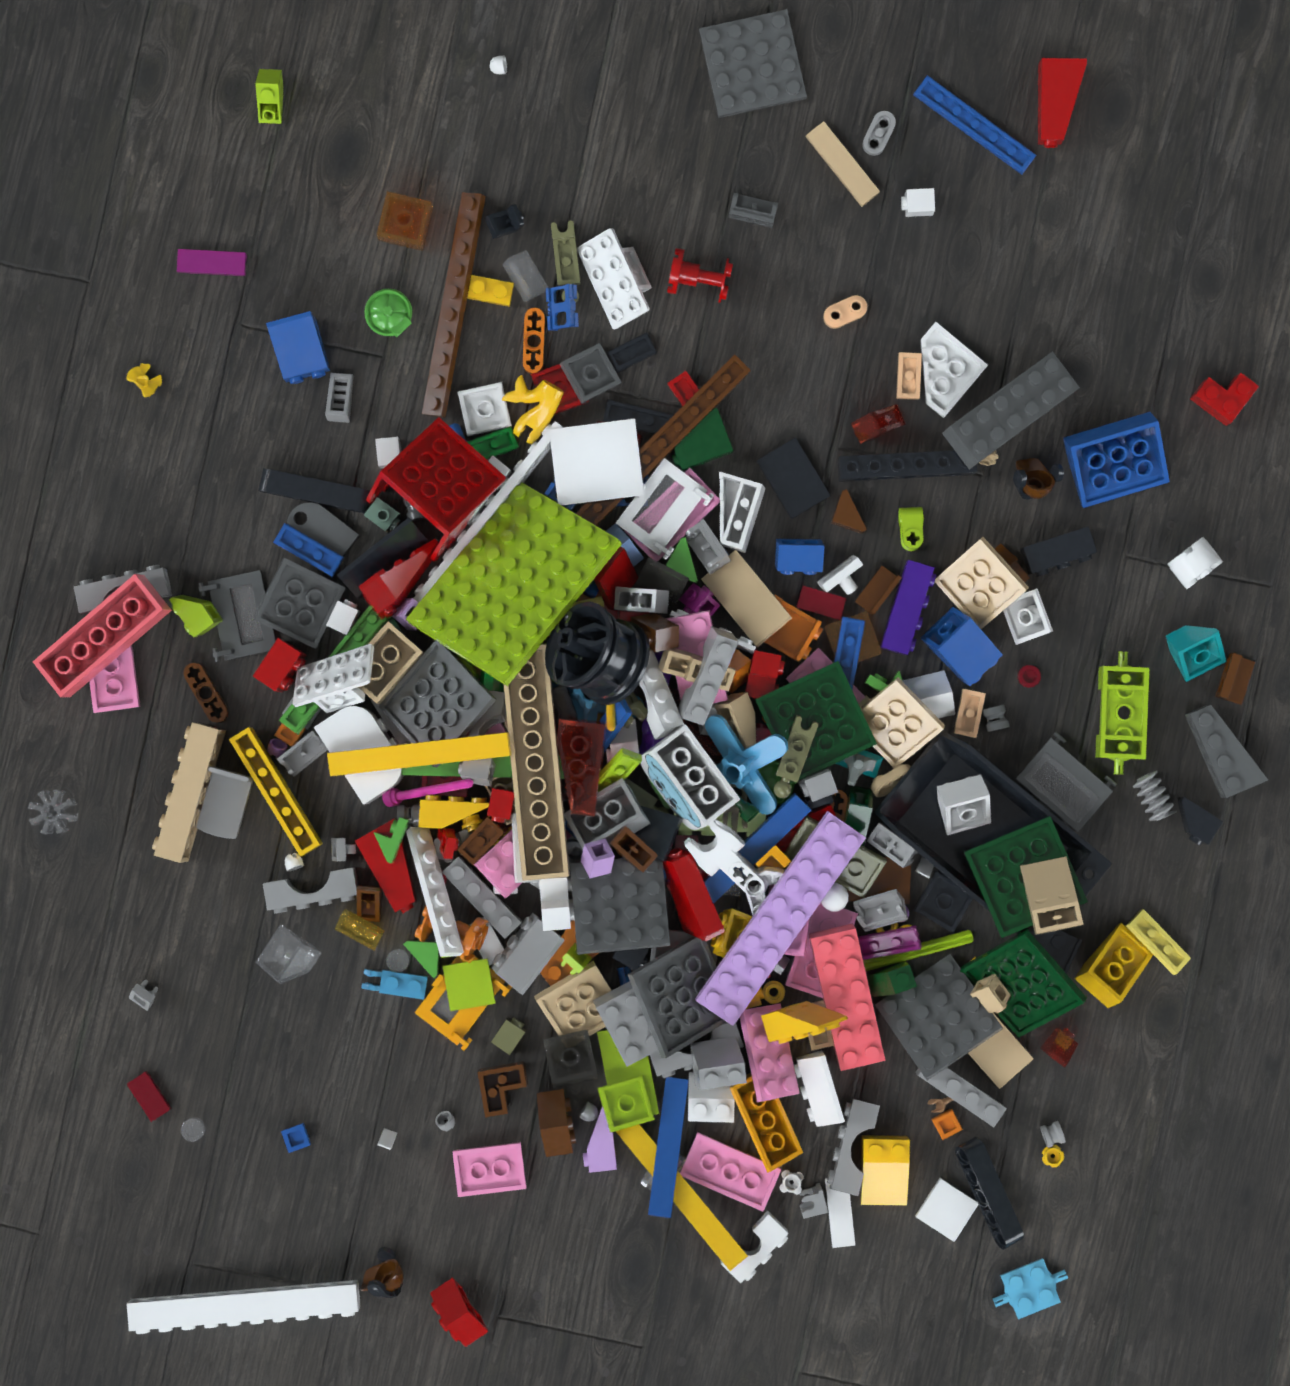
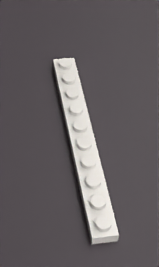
M555 421L543 430V437L538 443L534 442L530 446L528 456L524 461L521 459L513 469L515 472L510 478L506 477L505 482L499 487L500 491L496 496L492 495L487 500L484 511L474 516L471 521L472 526L468 531L464 530L459 535L456 546L446 551L443 556L444 561L440 566H435L430 571L428 581L418 586L414 592L416 595L414 599L418 603L464 547L483 528L500 505L508 499L509 494L516 485L519 486L521 482L524 483L551 449L549 429L563 428Z

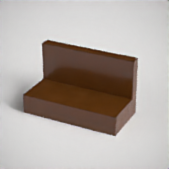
M881 566L855 600V603L869 614L874 615L902 577L894 575L884 566Z
M1230 653L1228 654L1215 697L1242 705L1255 662L1242 658V655Z
M488 816L457 850L474 865L509 829L507 827H500L495 821H491V817Z

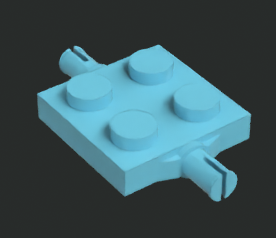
M1043 1258L1001 1274L1005 1294L992 1299L995 1307L1009 1302L1017 1318L1021 1319L1061 1303L1056 1292V1283L1068 1279V1276L1065 1275V1270L1052 1275L1048 1271Z

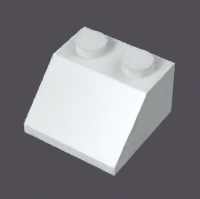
M981 774L937 786L938 803L947 835L991 823L990 794Z
M689 1072L688 1121L734 1123L735 1099L731 1093L730 1086L700 1090L695 1086L694 1073Z

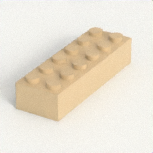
M192 722L191 726H187L184 739H187L185 748H181L178 756L180 766L178 770L174 771L172 777L174 787L172 793H168L165 805L168 806L166 815L162 814L159 822V827L162 828L160 836H156L153 843L154 856L179 863L189 861L198 830L196 828L212 774V772L208 771V767H216L226 730Z

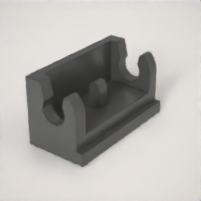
M734 193L729 218L772 228L778 203Z

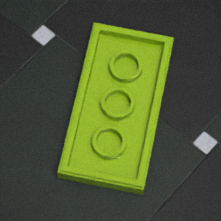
M608 1030L597 1032L607 1085L642 1075L653 1115L659 1114L649 1057L646 1056L626 1066Z

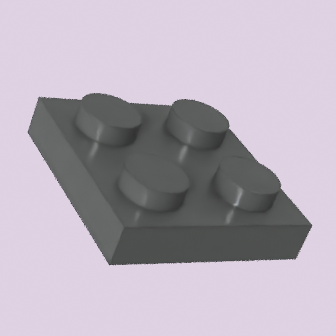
M600 343L560 363L581 404L622 383Z

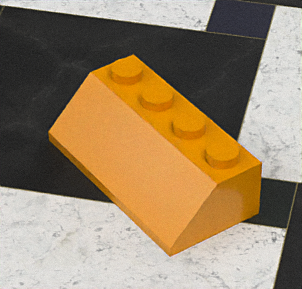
M749 1073L746 1075L747 1083L731 1085L730 1090L766 1171L769 1173L801 1155L803 1151L780 1099L776 1098L757 1102L752 1074Z

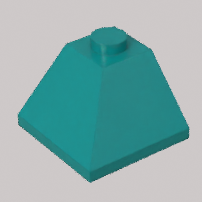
M1185 625L1166 635L1169 651L1186 682L1227 662L1219 631L1215 628Z

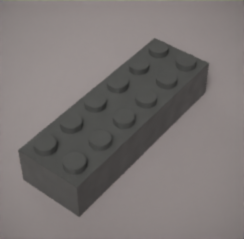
M1052 351L953 423L942 434L970 470L1072 395L1080 387Z

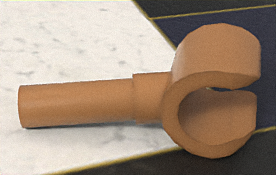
M950 1097L930 1099L928 1104L936 1103V1109L931 1112H943L945 1106L952 1102L953 1099Z

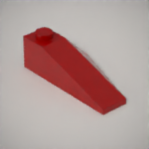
M436 539L413 551L410 559H399L394 563L391 570L386 572L382 569L359 586L365 600L381 620L385 617L389 618L396 613L397 608L400 607L432 562L431 555L439 544Z

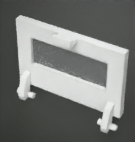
M664 458L647 482L643 484L644 495L635 496L616 524L658 556L661 552L665 553L663 558L667 560L674 550L672 547L669 549L665 548L700 500L703 498L705 500L703 504L707 506L714 497V494L710 493L708 496L706 494L707 489Z

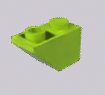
M259 69L256 79L259 123L281 124L283 108L282 70Z
M185 595L174 596L169 599L173 611L176 615L180 616L184 622L185 630L193 638L204 635L223 621L211 601Z

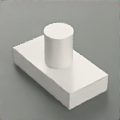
M852 555L817 583L826 592L839 584L848 595L858 588L850 574L863 564L858 557Z

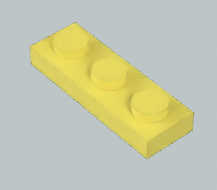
M1144 909L1140 910L1126 925L1173 975L1178 974L1191 959Z

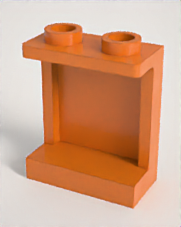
M774 595L791 615L792 619L764 643L797 662L801 658L806 660L812 650L809 644L812 639L817 640L823 630L820 627L822 621L814 619L783 601L782 598Z

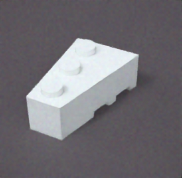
M719 472L720 543L724 547L745 553L766 488L763 484Z

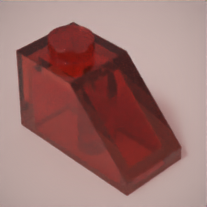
M897 404L871 412L851 423L860 444L906 425Z
M1056 1027L1040 1049L1065 1068L1078 1043L1073 1040L1076 1036L1068 1029L1060 1030Z

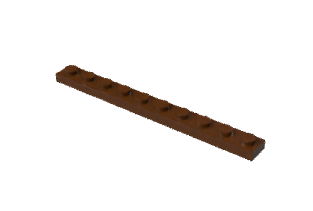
M462 192L422 409V414L426 416L446 418L486 198L483 194Z
M735 354L639 450L642 480L751 372ZM624 498L587 502L576 514L597 526Z

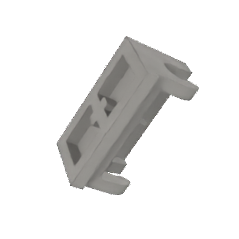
M704 519L685 532L687 535L686 541L710 575L731 561L727 552Z
M312 730L277 758L281 765H284L290 775L295 777L328 749L318 733Z
M881 822L877 824L867 840L868 843L902 868L911 865L914 861L912 859L913 856L918 853L897 834L887 828V825Z
M897 889L854 901V907L859 913L857 920L865 932L908 920L905 900Z
M820 1183L815 1184L816 1186L803 1189L799 1194L800 1196L810 1194L803 1197L801 1201L804 1203L799 1205L803 1219L828 1213Z

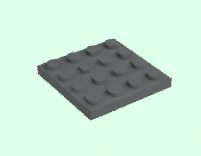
M787 9L699 28L718 118L807 98Z
M435 640L378 707L411 743L465 737L497 699L450 649ZM434 764L432 767L438 768L440 764Z
M614 859L611 873L594 878H589L581 862L570 863L578 955L670 946L663 862L661 860L655 859L642 873L626 859Z
M694 936L628 974L661 1058H668L726 1022L695 1000L717 966L707 941Z
M951 954L915 977L917 987L889 995L875 1004L927 1081L1003 1029L993 1013H988L979 999L970 995L974 986L966 975L960 972L961 968Z

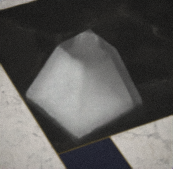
M280 924L255 963L275 981L283 984L309 973L321 952L311 943Z

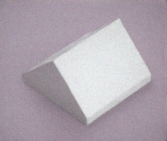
M1038 589L1022 594L1003 610L1016 645L1053 632Z
M945 671L903 680L904 684L938 718L955 715L953 692Z

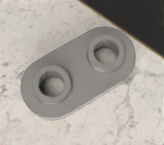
M880 111L875 115L863 140V149L867 154L876 156L883 152L896 124L892 113ZM885 121L888 126L883 128L879 123ZM870 142H877L878 147L872 148Z

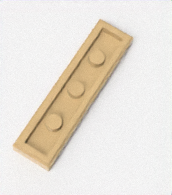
M824 121L806 135L809 142L861 207L880 193Z

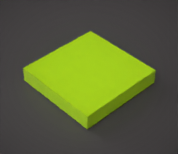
M488 958L473 960L471 963L461 962L443 965L450 1011L496 1003Z
M642 1075L597 1088L610 1133L655 1120Z

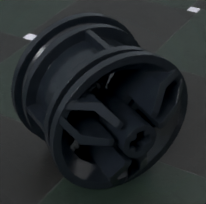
M583 602L570 608L552 630L545 650L546 670L555 683L564 687L580 689L598 704L612 705L629 696L642 680L649 661V640L647 634L639 625L631 621L615 619L611 613L597 603Z

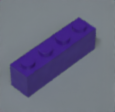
M911 560L906 561L880 648L905 656L908 655L909 651L913 652L917 640L913 638L915 630H920L923 617H920L922 608L926 609L930 598L929 595H926L928 587H933L936 579V574L933 573L934 567Z

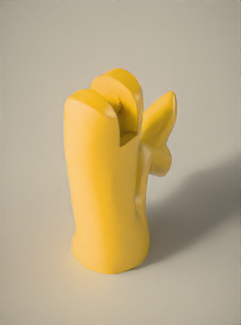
M520 375L516 380L515 390L506 393L502 401L514 403L539 402V404L518 419L513 433L520 437L528 425L533 430L526 442L531 445L536 442L552 420L564 391L546 380H542L535 389L528 390L523 376Z

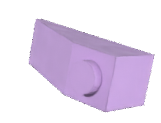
M603 1107L600 1110L589 1140L587 1153H583L584 1167H589V1173L617 1170L613 1132H609Z

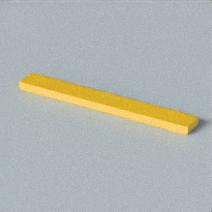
M509 732L331 752L327 753L330 776L511 756Z
M640 1124L616 1131L653 1177L657 1145ZM677 1170L673 1202L729 1271H732L748 1257L747 1254Z

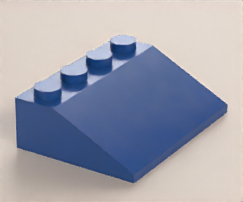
M1151 412L1063 438L1067 459L1083 508L1170 482L1159 422Z

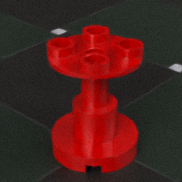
M676 248L675 255L679 256L678 258L673 257L669 283L673 284V286H668L667 293L676 295L678 284L696 287L698 282L721 287L718 303H721V299L726 300L729 286L724 285L726 277H731L733 264L729 263V258H727L723 274L700 269V264L683 261L685 249Z

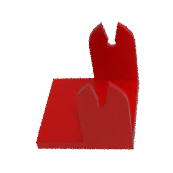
M438 417L380 471L366 501L370 504L373 503L381 491L385 492L391 486L444 534L431 555V559L436 561L446 548L449 549L454 544L476 509L505 482L506 477Z

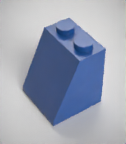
M311 311L266 323L279 367L286 383L298 384L304 381L303 378L310 376L313 379L320 378L326 375L325 372L330 371L317 320Z
M954 607L921 637V640L948 668L969 686L978 682L982 674L993 667L1003 655L969 616Z

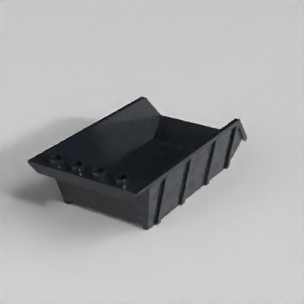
M941 731L874 811L894 833L988 911L987 904L964 852L1049 816L1054 823L1085 896L1113 864L972 746L944 731ZM981 774L990 794L991 823L947 835L938 803L937 786ZM1087 870H1091L1093 872V876L1091 878H1087L1085 876V872ZM1030 926L1015 934L1018 935L1028 929L1044 947L1057 931L1035 935L1034 927Z

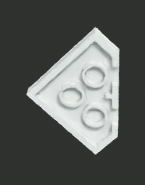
M935 322L920 340L926 404L944 418L988 365Z

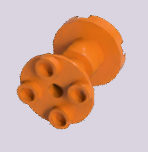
M426 906L422 913V916H424L422 925L420 924L415 932V937L419 938L421 942L426 941L433 931ZM478 917L471 926L459 920L456 921L464 953L460 955L461 960L471 963L476 956L473 953L476 949H481L488 932V926L486 925L489 922Z

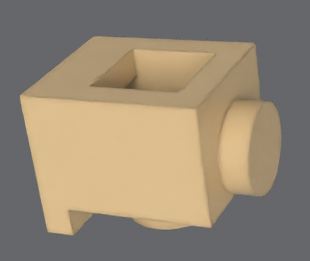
M996 974L979 980L970 994L972 997L979 999L988 1013L1003 1011L1007 1007L1006 1003L1011 996Z

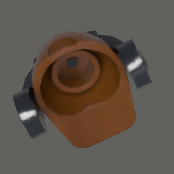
M1036 458L1017 460V470L1014 473L1013 481L1023 499H1040L1051 492L1055 482H1060L1063 479L1064 470L1061 464H1054L1049 472L1041 461Z
M381 1247L378 1250L377 1256L383 1263L366 1270L360 1290L369 1291L376 1297H397L403 1285V1270L399 1262L395 1260V1252L388 1247Z

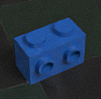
M776 539L775 567L777 571L787 575L794 574V571L803 572L807 575L823 572L824 544L821 539Z

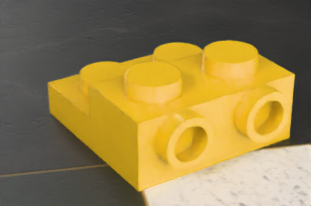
M732 908L723 910L718 916L725 932L712 938L711 947H714L712 953L724 958L753 916Z

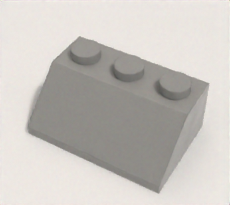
M534 913L522 921L520 930L516 935H512L509 938L507 947L502 953L496 955L491 966L497 975L522 995L565 941L556 930L543 931L542 919Z

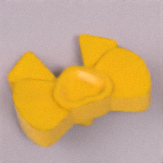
M141 363L140 367H133L128 372L126 379L135 383L141 389L144 397H149L156 392L158 386L162 385L161 375H158L149 380L146 373L151 365Z

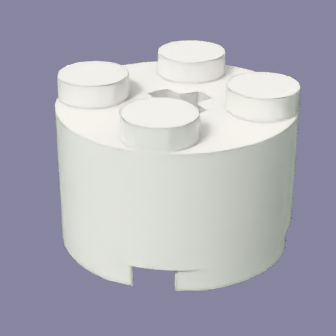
M1202 537L1167 565L1187 590L1223 561L1208 541Z

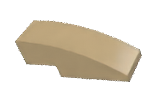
M677 648L664 650L658 667L664 673L683 677L686 681L694 682L699 673L703 657ZM728 666L719 689L729 691L736 671L734 668Z

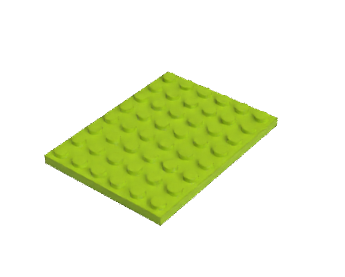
M521 482L519 486L516 485L509 494L508 499L500 505L471 542L464 547L406 620L415 628L508 686L622 543L618 538Z

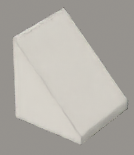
M922 857L915 871L930 878L934 865Z
M384 1128L377 1145L391 1150L397 1133Z

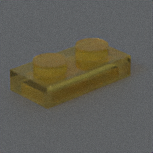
M344 909L335 927V930L374 951L385 932L382 928L347 909Z

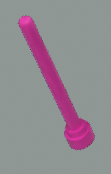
M463 779L405 791L391 788L383 794L382 798L387 807L398 806L406 799L471 788L473 780Z

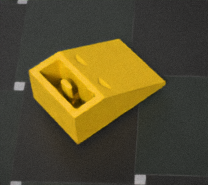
M426 795V799L420 800L419 827L445 828L487 809L489 803H487V798L473 797L472 802L464 801V797L449 796V800H441L440 795Z
M808 1001L761 1015L768 1041L778 1040L779 1044L792 1041V1036L796 1040L808 1037V1032L812 1036L826 1032L825 1027L827 1030L840 1027L839 1022L848 1019L846 1015Z

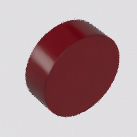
M1026 665L1018 671L1017 679L1023 687L1031 688L1040 682L1041 673L1036 666Z

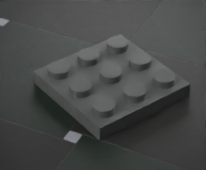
M283 557L253 619L316 649L327 627L326 624L337 601L340 600L345 587Z

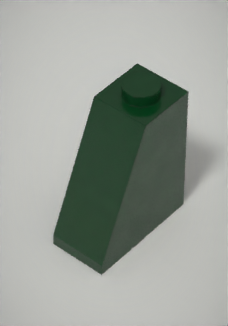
M717 408L713 409L674 448L675 454L671 455L674 465L677 468L680 467L682 472L733 453Z
M850 785L844 823L866 837L873 808V793L870 788Z
M906 961L866 974L871 997L893 995L917 987L910 965Z

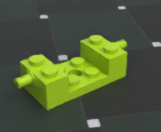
M1122 651L1118 652V665L1099 667L1098 690H1101L1099 735H1096L1095 758L1113 760L1114 774L1124 775V761L1146 759L1149 668L1127 665L1128 652ZM1122 706H1126L1130 710V715L1127 719H1121L1118 715V710Z

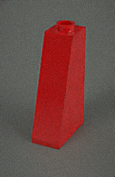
M1042 58L1038 64V145H1044L1045 148H1056L1063 142L1085 72L1087 59Z
M394 818L355 840L393 910L395 912L401 910L403 914L414 907L412 903L417 900L404 841L402 840L394 863L391 864L386 861L374 832H379L392 837L393 834L390 833L393 821L397 820V818Z
M680 848L671 850L667 861L662 862L683 932L704 941L724 933L725 930L692 854Z

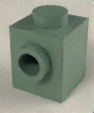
M378 497L364 514L366 518L386 533L395 529L401 522L399 519L401 515Z

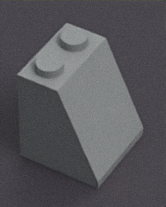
M736 1036L690 1044L694 1083L697 1088L704 1090L747 1083L745 1062Z

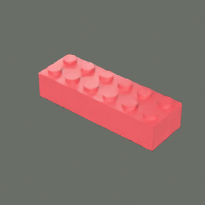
M134 574L37 657L33 663L60 697H71L172 610L144 575Z
M854 924L809 933L825 1008L848 1017L847 1020L839 1022L840 1027L831 1029L840 1071L885 1061Z

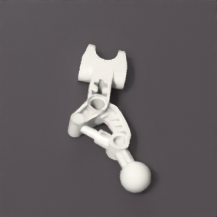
M715 819L708 824L716 835L713 842L708 845H701L695 840L688 838L684 841L685 847L692 854L697 864L710 876H713L719 869L726 873L746 893L752 915L754 916L765 900V892L768 886L776 884L786 869L763 866L756 869L738 852L745 846L742 838L731 827ZM752 880L759 881L756 886L748 885ZM834 883L821 901L822 906L831 912L840 911L845 908L849 896L847 889L838 883Z

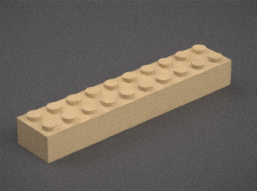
M540 645L508 686L504 685L522 881L570 876L552 682L545 665L546 645Z

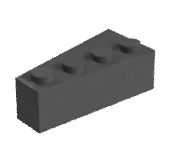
M1205 705L1185 714L1220 798H1228L1268 781L1267 777L1212 705Z

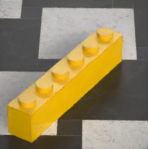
M248 727L230 738V742L299 856H304L322 845L321 839L254 729Z

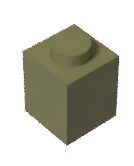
M507 1017L491 1043L510 1055L526 1032V1029L523 1028L525 1024L515 1017L512 1020Z

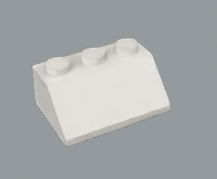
M823 1051L797 1057V1064L794 1065L797 1078L802 1077L804 1086H801L800 1089L803 1099H808L811 1107L807 1109L810 1122L815 1121L817 1127L845 1122Z

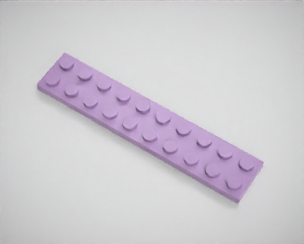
M827 811L695 1000L734 1026L866 837Z

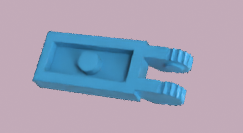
M364 969V974L367 976L381 977L380 985L368 982L362 983V989L379 991V993L425 999L428 976L390 970Z

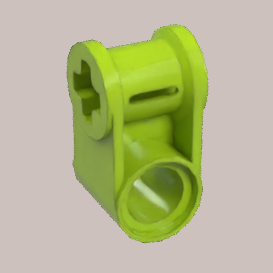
M899 508L898 520L901 546L906 551L912 552L917 550L923 543V508ZM910 535H913V539H917L914 545H911V541H907Z

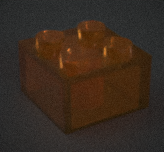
M387 191L376 234L378 240L423 251L433 212L432 202Z

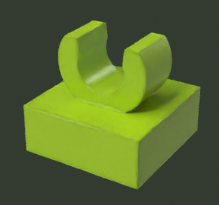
M574 943L562 957L561 966L563 967L567 963L573 968L570 972L571 975L576 972L579 974L592 957L588 954L578 955L577 945Z

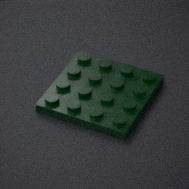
M839 661L755 699L771 735L779 734L788 740L796 715L801 716V727L803 729H808L813 721L819 723L799 780L877 744Z
M1050 816L964 852L1001 938L1033 926L1020 866L1067 857L1079 906L1088 902Z
M1028 929L966 963L960 969V972L966 975L974 987L979 980L996 974L1011 994L1006 1003L1007 1007L997 1014L1018 1038L1082 1005L1087 999L1084 993Z

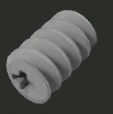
M1157 770L1138 778L1137 782L1133 785V788H1141V791L1137 794L1138 797L1145 796L1141 805L1149 804V807L1145 810V813H1153L1149 821H1158L1177 812L1169 811L1174 804L1166 803L1170 796L1169 794L1162 795L1166 789L1165 786H1157L1162 781L1161 778H1153L1158 773Z

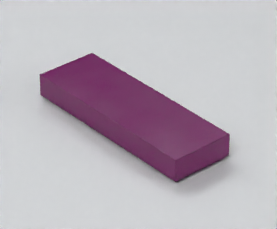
M178 249L177 272L246 276L247 254L245 252Z
M916 925L858 936L863 960L920 950L922 948Z

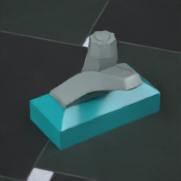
M863 750L835 764L849 769L847 784L854 786L861 774L876 778L883 757Z

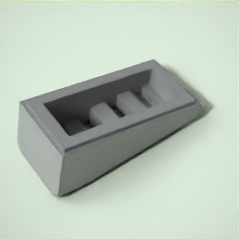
M330 374L325 412L328 421L350 422L353 374ZM335 382L347 383V386L335 385ZM335 391H337V392H346V395L334 394V393H335ZM334 401H345V404H337Z

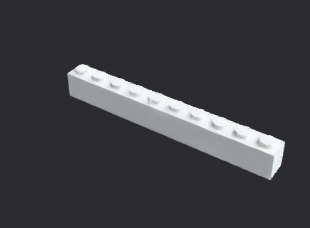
M358 1280L136 1298L131 1299L127 1303L129 1331H136V1334L149 1333L150 1329L168 1332L172 1331L173 1327L191 1330L195 1329L197 1325H204V1328L218 1327L220 1323H227V1326H238L244 1321H250V1324H261L264 1320L273 1319V1322H284L287 1318L296 1317V1320H307L309 1316L318 1315V1318L324 1319L332 1317V1314L339 1313L343 1317L355 1315V1312L359 1311L360 1295Z

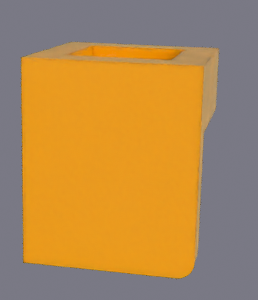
M775 845L755 865L757 868L771 866L784 869L791 861Z

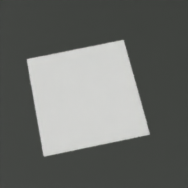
M635 419L549 429L558 504L569 505L644 495Z

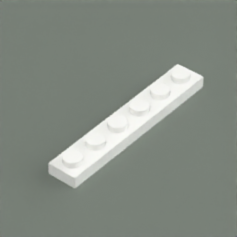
M410 827L406 830L440 957L460 956L464 953L430 828Z

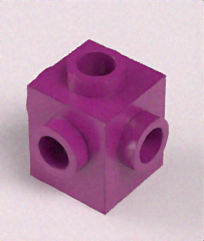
M695 583L679 599L685 606L683 610L689 614L710 610V615L712 616L720 607L712 598L714 594L703 585L700 588Z

